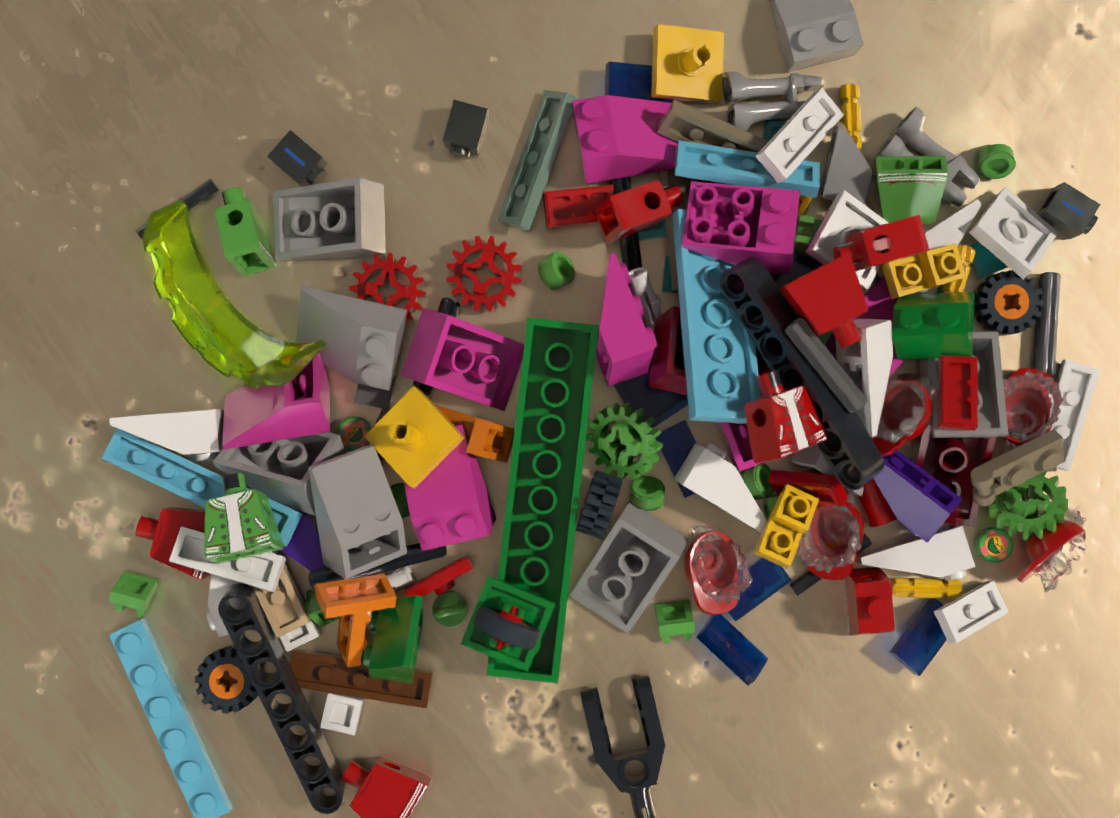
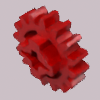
M475 236V245L470 246L464 240L462 242L464 251L460 253L453 250L452 255L457 260L456 263H447L446 265L447 269L454 272V275L446 278V282L448 284H456L457 286L451 291L453 297L462 294L461 305L464 307L473 302L475 312H479L482 305H486L488 311L493 312V304L496 302L503 308L506 307L504 297L508 295L515 298L517 294L512 289V286L522 284V280L514 276V273L522 271V266L512 264V261L517 258V253L514 251L507 254L505 251L508 244L505 241L498 247L495 246L494 236H490L487 243H482L480 236ZM481 252V257L472 263L465 262L471 255ZM496 254L504 260L508 272L497 268L494 263ZM484 266H488L490 273L494 274L495 277H488L485 283H481L479 276L473 272L482 271ZM461 276L472 280L474 284L473 295L464 288ZM496 285H504L500 292L487 297L488 290Z
M389 252L386 261H382L380 256L375 254L373 265L365 261L361 262L365 271L362 274L354 272L353 276L359 280L358 285L349 286L350 291L357 293L358 297L355 298L366 300V297L375 298L379 304L396 307L403 300L409 301L403 309L407 310L406 318L411 322L415 320L411 313L413 309L423 310V307L417 302L418 298L427 297V293L418 288V286L425 283V279L423 277H414L419 268L416 265L406 268L408 262L406 257L402 256L398 262H395L394 254ZM381 270L379 278L374 282H368L373 274ZM397 270L407 276L411 286L401 285L398 282ZM390 280L391 286L397 291L396 294H390L389 300L386 302V297L380 294V290L386 289L387 283Z

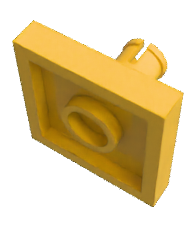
M664 24L656 25L653 28L651 97L710 104L722 102L724 32Z
M413 386L364 436L411 488H416L465 439L461 432L416 386Z

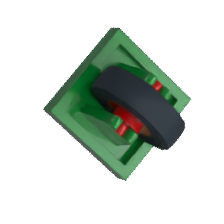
M488 575L461 645L528 672L556 602Z

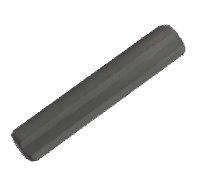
M1044 272L1040 275L1039 288H1041L1043 293L1039 295V300H1044V306L1039 307L1038 310L1042 314L1040 318H1037L1034 369L1052 376L1056 373L1061 274Z
M798 318L790 323L785 329L788 337L850 413L859 411L867 403V398L803 318Z

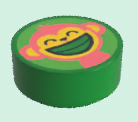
M353 416L341 422L337 434L340 435L344 448L354 451L365 446L367 439L364 436L372 429V426L366 419Z
M988 527L977 535L975 549L982 559L992 563H1000L1011 555L1013 540L1004 529Z

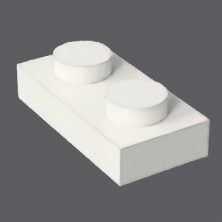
M994 580L980 584L934 611L949 644L960 642L1009 613Z

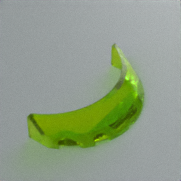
M182 200L150 213L142 238L144 252L148 251L151 253L156 272L153 281L159 299H167L174 312L171 321L192 349L199 352L205 362L227 378L234 375L244 380L245 386L258 388L262 385H278L280 387L292 381L327 345L322 339L312 343L284 341L264 332L246 319L225 297L209 273L193 236L187 205Z

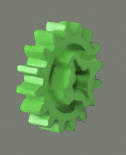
M614 403L597 413V418L590 422L589 426L594 431L588 434L586 439L594 442V446L588 451L589 453L598 454L599 458L595 464L598 466L604 463L607 466L605 473L611 474L613 471H617V477L624 479L629 475L631 480H635L641 474L645 475L653 468L652 466L660 460L661 457L656 452L663 448V444L656 441L655 437L661 434V430H653L650 425L655 419L653 417L644 419L642 417L644 414L642 407L633 412L631 403H626L622 407L618 403ZM613 421H616V424L612 426V429H608L609 424ZM638 454H642L638 461L633 462V458Z
M1047 471L1019 486H1014L996 495L995 501L988 505L990 518H996V527L1000 529L1008 526V536L1011 537L1017 531L1022 532L1023 540L1028 539L1029 533H1035L1039 539L1043 538L1044 529L1055 532L1056 522L1064 523L1065 511H1068L1067 489L1065 486L1058 487L1059 477L1053 476L1048 479L1046 478Z

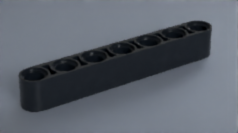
M757 258L745 259L722 273L720 287L770 370H778L784 390L797 386L806 388L827 437V440L817 443L818 448L840 483L847 489L859 490L883 471L884 459L856 412L850 413L847 411L786 334L785 329L798 318L782 295L766 266Z
M233 584L227 589L219 602V615L312 807L321 814L334 813L342 805L346 785L345 781L341 780L343 775L255 591L247 584ZM233 597L242 599L246 604V608L243 610L233 608L230 605L229 599ZM246 630H255L261 635L262 640L250 641L244 632ZM270 662L275 665L277 671L267 673L261 669L260 663ZM286 694L291 698L292 702L281 704L276 700L275 695ZM294 725L302 726L307 733L296 735L291 731L290 727ZM316 757L322 763L313 766L308 764L305 758ZM327 787L333 789L336 794L326 796L320 790Z

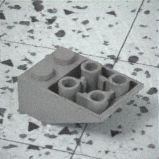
M370 444L308 467L323 564L344 579H348L407 554L403 521L374 445Z

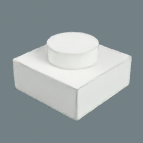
M328 692L320 728L355 736L364 698Z

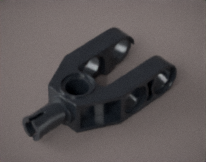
M649 675L631 679L647 744L643 749H630L621 754H614L610 744L598 688L580 691L596 763L621 793H629L635 818H644L643 808L646 809L648 818H658L655 813L650 788L657 784L666 745ZM632 760L640 761L644 765L643 771L637 776H630L624 770L626 764Z

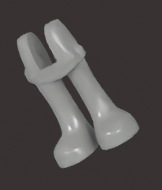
M724 72L722 85L726 103H736L748 98L784 95L785 101L731 104L727 111V123L748 131L752 124L760 121L790 119L805 102L798 101L797 93L823 88V77L791 73L789 77L778 79H749L739 72Z
M916 106L892 133L893 136L883 144L874 159L876 160V157L914 156L908 151L904 143L924 156H946L948 178L942 199L960 207L967 199V196L951 180L955 179L961 185L974 189L979 184L980 178L967 164L965 158L961 155L955 156L923 131L925 115Z

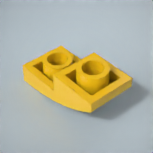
M956 243L881 265L891 299L966 278Z
M789 484L785 485L766 522L754 554L783 568L790 567L801 536L809 529L819 499Z

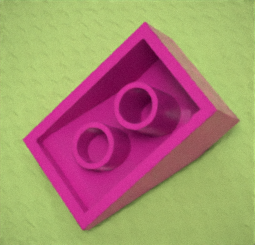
M611 95L572 101L575 129L586 184L675 169L678 142L657 133L658 124L671 103Z
M423 308L400 376L505 411L523 359L524 344L453 316Z
M464 422L454 424V426L465 439L416 488L409 487L404 481L410 518L422 551L489 536L496 521V515L476 456L466 452L470 438Z

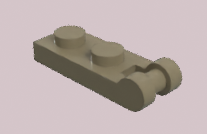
M1053 429L974 468L971 472V482L974 486V502L980 506L991 505L995 501L996 495L1014 486H1019L1027 480L1047 470H1052L1063 463V437Z

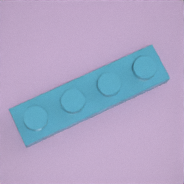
M679 140L676 150L675 176L731 185L800 190L801 196L816 198L820 188V163L803 160L786 180L778 184L755 157L758 154L757 152Z

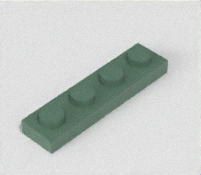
M544 90L498 217V222L506 226L530 230L567 125L572 116V101L577 100L573 95L566 92Z

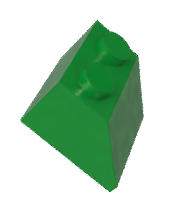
M974 292L910 294L899 297L894 305L892 339L898 359L939 358L940 355L972 357Z
M423 596L396 598L394 608L372 612L370 631L375 632L373 645H366L363 666L369 667L370 678L413 683L424 620Z

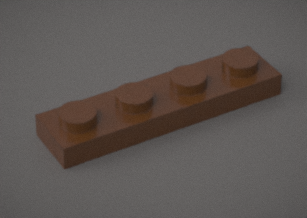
M294 649L292 651L290 666L301 688L421 708L428 707L433 671L415 668L413 683L411 684L370 678L369 667L363 666L364 660L362 659L361 665L347 668L342 656Z

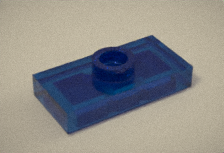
M611 61L606 64L605 95L666 103L673 102L672 99L651 97V65Z
M686 420L661 431V434L655 437L656 441L663 444V448L660 450L674 478L694 444H697ZM676 482L684 498L695 494Z
M762 557L740 572V599L736 607L728 613L736 622L791 582L792 579L783 567Z
M930 598L889 652L910 672L917 676L923 673L947 640L934 614L935 610L944 606L936 598Z
M721 614L711 615L696 636L747 686L756 680L768 661V658Z

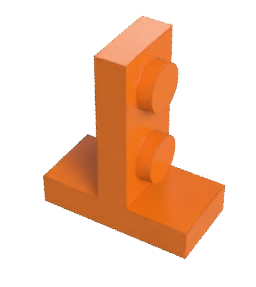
M435 405L453 425L465 423L470 438L466 450L467 453L507 463L513 445L514 428Z
M385 573L316 584L315 597L325 619L339 617L336 645L347 668L361 665L362 651L366 649L367 645L365 628L366 624L370 622V611L394 608L396 605L397 596Z

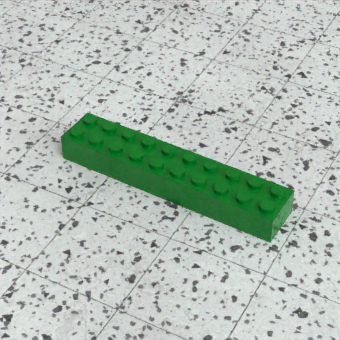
M527 318L497 579L556 602L529 671H524L488 656L487 676L558 684L599 325Z

